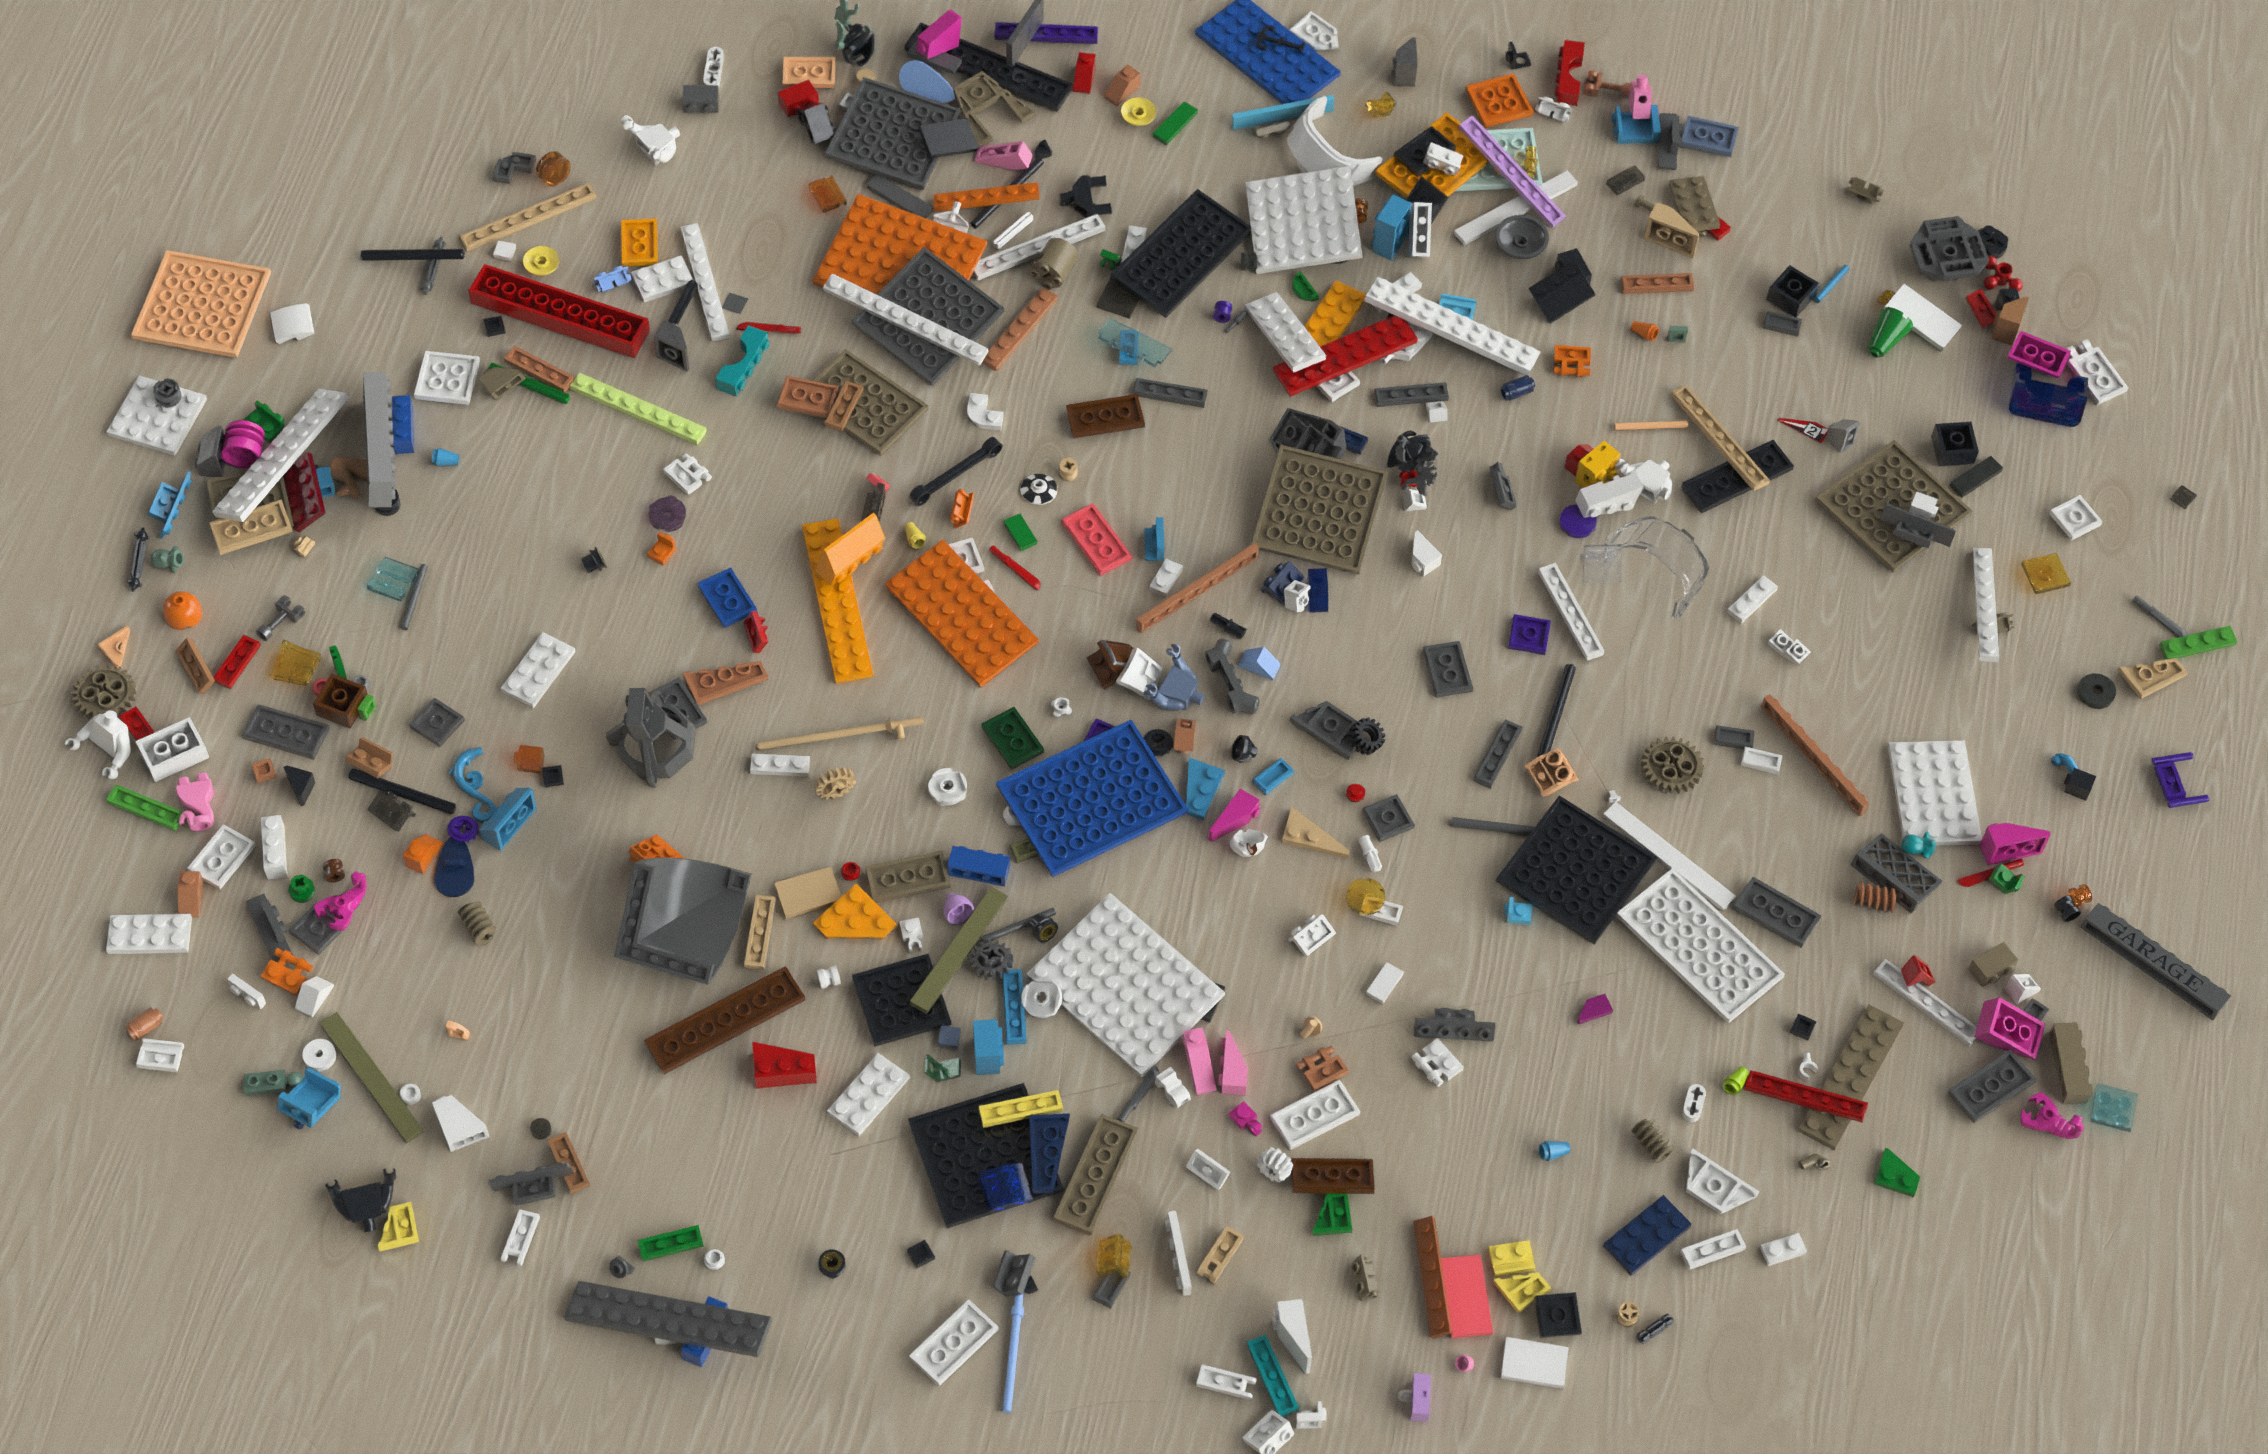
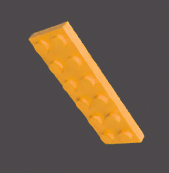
M1337 280L1334 282L1304 326L1319 347L1342 337L1365 303L1364 300L1367 294Z

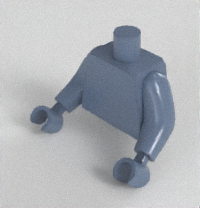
M1171 644L1173 650L1169 648L1166 650V653L1169 656H1173L1172 661L1174 665L1158 692L1157 686L1151 683L1146 685L1148 690L1144 691V696H1150V699L1158 708L1169 711L1187 710L1191 702L1201 705L1205 695L1197 692L1198 680L1185 663L1181 654H1179L1181 651L1178 644Z

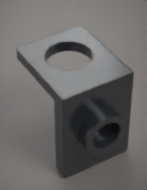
M1513 41L1509 42L1508 51H1506L1505 56L1511 70L1530 67L1531 62L1527 52L1517 53ZM1522 57L1526 62L1520 64L1516 59Z

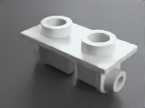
M1549 97L1538 98L1539 104L1535 107V111H1538V114L1549 117L1552 111L1554 112L1553 119L1568 122L1572 114V109L1568 104L1553 102V99Z

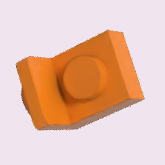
M659 532L657 534L658 541L647 553L649 559L664 566L676 551L673 537Z

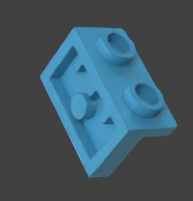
M1156 517V525H1152V528L1144 529L1146 561H1164L1163 517Z

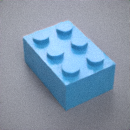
M1392 195L1389 200L1385 201L1381 213L1378 212L1374 219V222H1376L1373 230L1375 236L1372 240L1374 253L1392 261L1408 236L1411 202Z

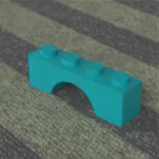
M749 325L740 337L741 349L746 355L737 364L723 365L715 378L717 390L737 396L739 391L744 389L745 381L748 377L752 376L755 365L759 364L762 353L769 347L768 332Z

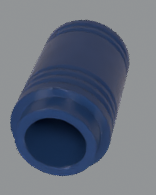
M1525 375L1504 383L1500 387L1501 394L1505 400L1511 401L1533 392L1535 382L1532 377Z

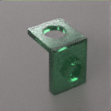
M925 1055V1074L936 1082L958 1078L961 1076V1059L957 1057L938 1062L930 1055ZM930 1063L933 1066V1073L930 1070Z

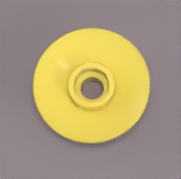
M1137 97L1129 99L1123 104L1121 114L1127 123L1143 126L1153 121L1156 116V108L1148 99Z
M537 246L527 251L524 255L523 265L529 273L544 276L552 273L558 267L559 256L550 247Z

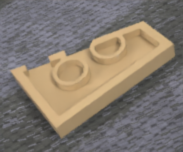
M2177 658L2155 661L2154 664L2143 665V663L2136 664L2135 667L2129 668L2124 666L2118 669L2120 675L2140 699L2185 677L2188 673Z

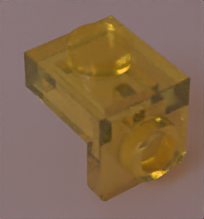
M1385 92L1381 99L1368 100L1365 106L1373 117H1384L1391 114L1396 101L1388 92Z

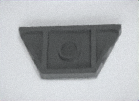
M1328 701L1319 704L1317 707L1308 708L1304 713L1297 716L1295 714L1291 715L1290 722L1347 760L1351 759L1353 750L1351 745L1353 742H1349L1350 736H1348V733L1350 732V727L1357 720Z

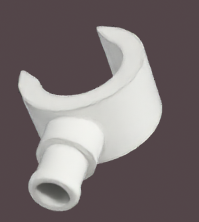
M1804 1053L1803 1063L1800 1065L1798 1075L1802 1080L1808 1081L1809 1076L1803 1069L1810 1068L1814 1073H1817L1818 1067L1811 1061L1810 1053Z

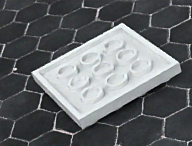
M139 375L109 426L107 435L175 456L203 408L207 397L204 394L180 388L182 394L180 402L176 406L165 408L157 403L153 392V387L158 381Z

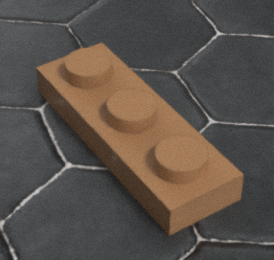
M849 381L845 382L825 421V427L840 432L843 431L863 392L862 385Z
M186 638L175 651L198 693L204 694L215 680L193 640Z
M564 1132L548 1139V1144L556 1162L569 1163L574 1170V1174L563 1176L570 1193L573 1194L589 1187L590 1183L567 1133Z

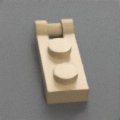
M1226 1226L1196 1274L1201 1277L1205 1276L1209 1279V1282L1216 1284L1221 1273L1244 1240V1235ZM1210 1264L1216 1267L1214 1272L1208 1269Z

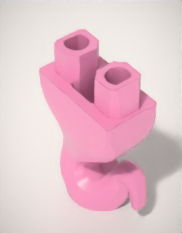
M206 772L196 775L197 781L190 783L189 777L178 778V786H176L181 805L189 810L181 814L179 824H184L185 819H187L188 826L193 831H206L214 823V814L209 805L214 796V789Z

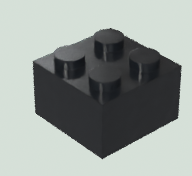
M1789 265L1769 287L1766 300L1793 317H1797L1816 296L1819 283Z
M1972 422L1935 424L1931 438L1938 466L1974 464L1979 450Z

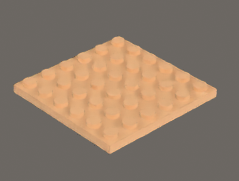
M166 250L132 331V339L237 358L271 271L269 268Z

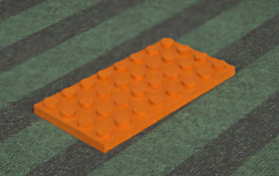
M943 539L885 583L886 588L980 688L1039 643V639Z

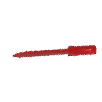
M743 322L736 328L737 330H745L749 325L767 332L801 334V326H784L783 324Z
M992 545L989 551L1000 561L1011 568L1035 590L1038 591L1040 589V581L1011 559L1009 555L1006 556L996 546Z
M2020 858L2003 865L2011 870L2023 866L2024 862ZM1995 867L1958 879L1957 882L1964 887H1971L1988 880Z

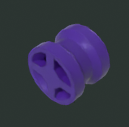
M1223 300L1216 302L1213 313L1214 320L1220 323L1229 322L1232 304Z

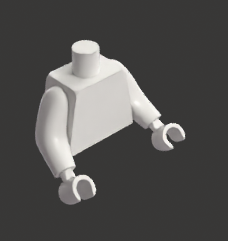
M627 115L622 118L620 122L624 124V129H628L636 136L637 146L655 165L660 162L666 163L672 158L676 151L675 138L680 136V132L676 127L667 130L662 124L641 126L635 124L632 118Z
M1623 459L1618 460L1614 467L1618 468L1625 476L1630 474L1629 471L1635 469L1644 486L1640 493L1641 496L1654 504L1658 499L1668 500L1672 489V481L1669 479L1670 473L1667 471L1669 468L1668 462L1661 460L1656 464L1652 460H1647L1645 463L1639 462L1629 465Z
M107 711L104 714L94 716L76 734L77 737L75 739L68 738L65 741V745H70L73 742V747L70 750H77L80 747V741H84L89 737L91 741L114 758L112 767H105L102 775L108 776V779H116L118 777L117 769L121 768L129 757L131 747L127 725L117 718L116 712Z

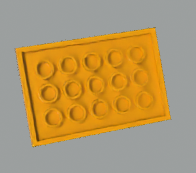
M1446 112L1430 126H1433L1456 146L1454 152L1463 155L1461 167L1456 176L1448 175L1437 168H1430L1417 177L1393 156L1376 170L1375 175L1405 198L1408 197L1420 177L1425 178L1447 196H1450L1486 166L1489 161L1460 131L1458 127L1461 123Z

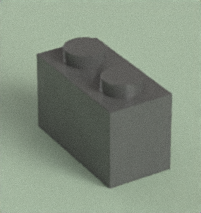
M683 85L682 102L684 113H719L718 85Z

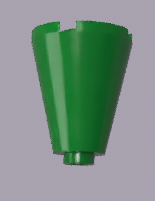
M1886 307L1880 311L1868 345L1869 353L1873 357H1883L1912 330L1913 323L1909 317L1905 319L1902 316L1903 312L1900 310Z

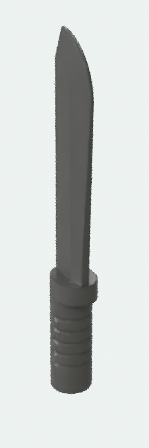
M2138 595L2134 597L2132 601L2154 617L2177 637L2187 636V632L2156 610L2154 606L2151 607Z
M1155 1065L1151 1068L1133 1097L1128 1101L1117 1120L1125 1122L1131 1111L1137 1108L1138 1104L1155 1084L1156 1076L1160 1074L1159 1069Z

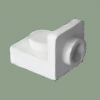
M1317 1401L1316 1413L1310 1410L1297 1413L1296 1429L1322 1428V1422L1326 1421V1408H1322V1401Z

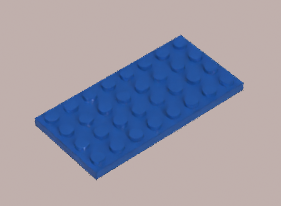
M1235 0L1195 29L1197 37L1281 104L1310 99L1338 78L1341 73L1339 69L1306 43L1302 53L1298 52V49L1283 45L1278 46L1276 43L1266 40L1261 42V45H1267L1266 51L1258 49L1257 34L1265 26L1275 27L1274 32L1266 31V36L1277 39L1283 37L1284 41L1301 45L1303 41L1251 0Z

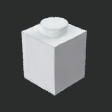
M1916 492L1909 512L1929 520L1931 517L1935 518L1939 508L1936 507L1938 499Z

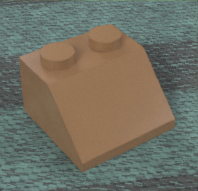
M2025 296L2003 305L2002 311H1997L1991 329L1994 332L1993 340L2013 346L2029 297Z

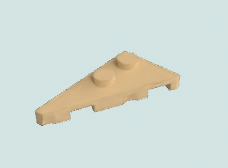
M1291 807L1282 843L1349 858L1350 850L1295 808Z

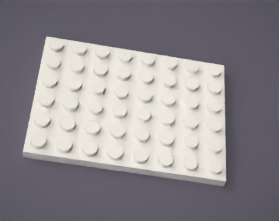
M1111 893L1027 973V976L1032 981L1036 978L1044 977L1057 984L1062 993L1060 1006L1140 1077H1143L1183 1037V1031L1190 1030L1225 996V992Z

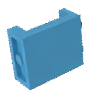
M1651 105L1650 119H1633L1631 112H1620V106H1616L1615 112H1612L1611 120L1612 123H1615L1613 136H1616L1617 144L1659 143L1661 129L1658 105Z
M308 1067L305 1070L303 1080L289 1094L282 1092L278 1096L277 1110L312 1128L340 1099L341 1085L335 1080H331Z

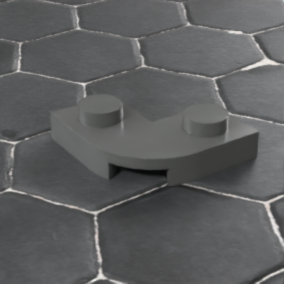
M512 152L511 156L499 159L492 175L493 181L510 184L514 171L532 173L536 162V155Z

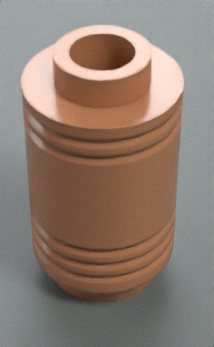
M150 1007L128 1022L125 1029L133 1040H139L162 1024L161 1019L164 1017L157 1008L153 1010Z

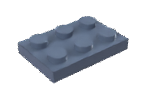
M1687 116L1682 136V146L1731 157L1739 127Z

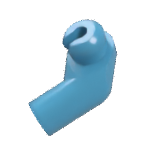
M2057 753L2051 758L2054 766L2064 765L2070 774H2072L2074 768L2079 769L2070 755Z

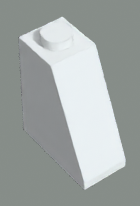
M452 1095L442 1096L432 1102L451 1152L489 1137L486 1125Z

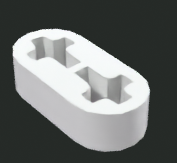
M1699 1084L1691 1085L1686 1095L1682 1116L1688 1122L1699 1120L1706 1091ZM1695 1091L1699 1092L1697 1101L1693 1100ZM1691 1106L1695 1107L1693 1115H1690Z

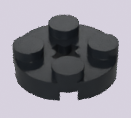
M1991 225L1977 230L1988 256L1998 259L2005 254L2009 240L2006 235Z

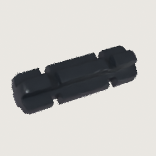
M1669 1314L1663 1315L1661 1319L1656 1320L1647 1326L1645 1330L1637 1333V1339L1641 1344H1645L1650 1338L1652 1339L1665 1330V1327L1671 1326L1673 1318Z

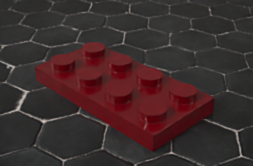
M309 452L300 456L283 475L294 523L293 528L299 533L326 514L313 455Z

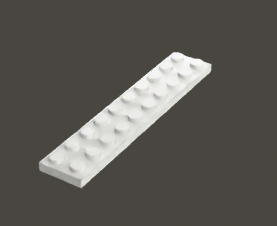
M1377 277L1364 300L1524 375H1529L1540 355V351L1531 346H1527L1516 339L1503 335L1501 332L1492 330L1483 324H1479L1468 317L1453 312L1451 309L1442 307L1433 301H1429L1418 294L1407 291L1403 287L1394 285Z
M319 388L261 454L260 459H257L251 465L249 470L240 478L222 501L218 503L212 511L214 516L243 522L348 401L347 393Z

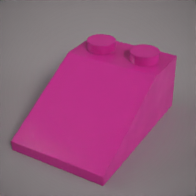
M1994 823L1987 827L1979 846L1987 865L2043 853L2051 834L2050 831L2026 826Z
M1998 997L1984 1001L1974 1037L1990 1046L2005 1051L2011 1049L2014 1054L2034 1060L2038 1053L2045 1023Z

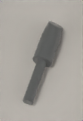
M1245 309L1233 319L1234 322L1225 330L1226 334L1246 317L1248 312Z

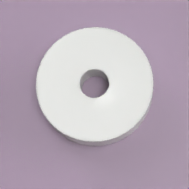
M316 1039L305 1046L303 1060L305 1065L312 1070L318 1072L325 1071L335 1063L336 1051L333 1044L328 1040ZM319 1053L323 1054L321 1057H316Z

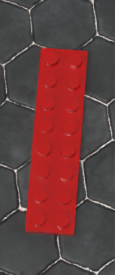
M1394 315L1320 346L1325 353L1326 360L1294 373L1286 362L1273 366V372L1289 397L1416 344L1418 343V338L1405 319Z

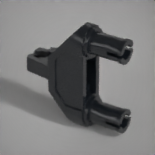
M1082 175L1072 186L1071 191L1060 194L1061 206H1074L1075 211L1085 218L1096 214H1112L1111 203L1095 205L1091 195V188L1107 186L1106 176L1090 177Z

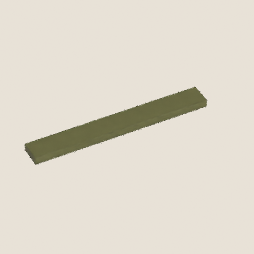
M990 887L913 996L909 1005L925 1014L929 1012L1007 901V895Z
M336 1012L321 1021L320 1025L405 1142L408 1143L424 1133L423 1128L340 1015Z

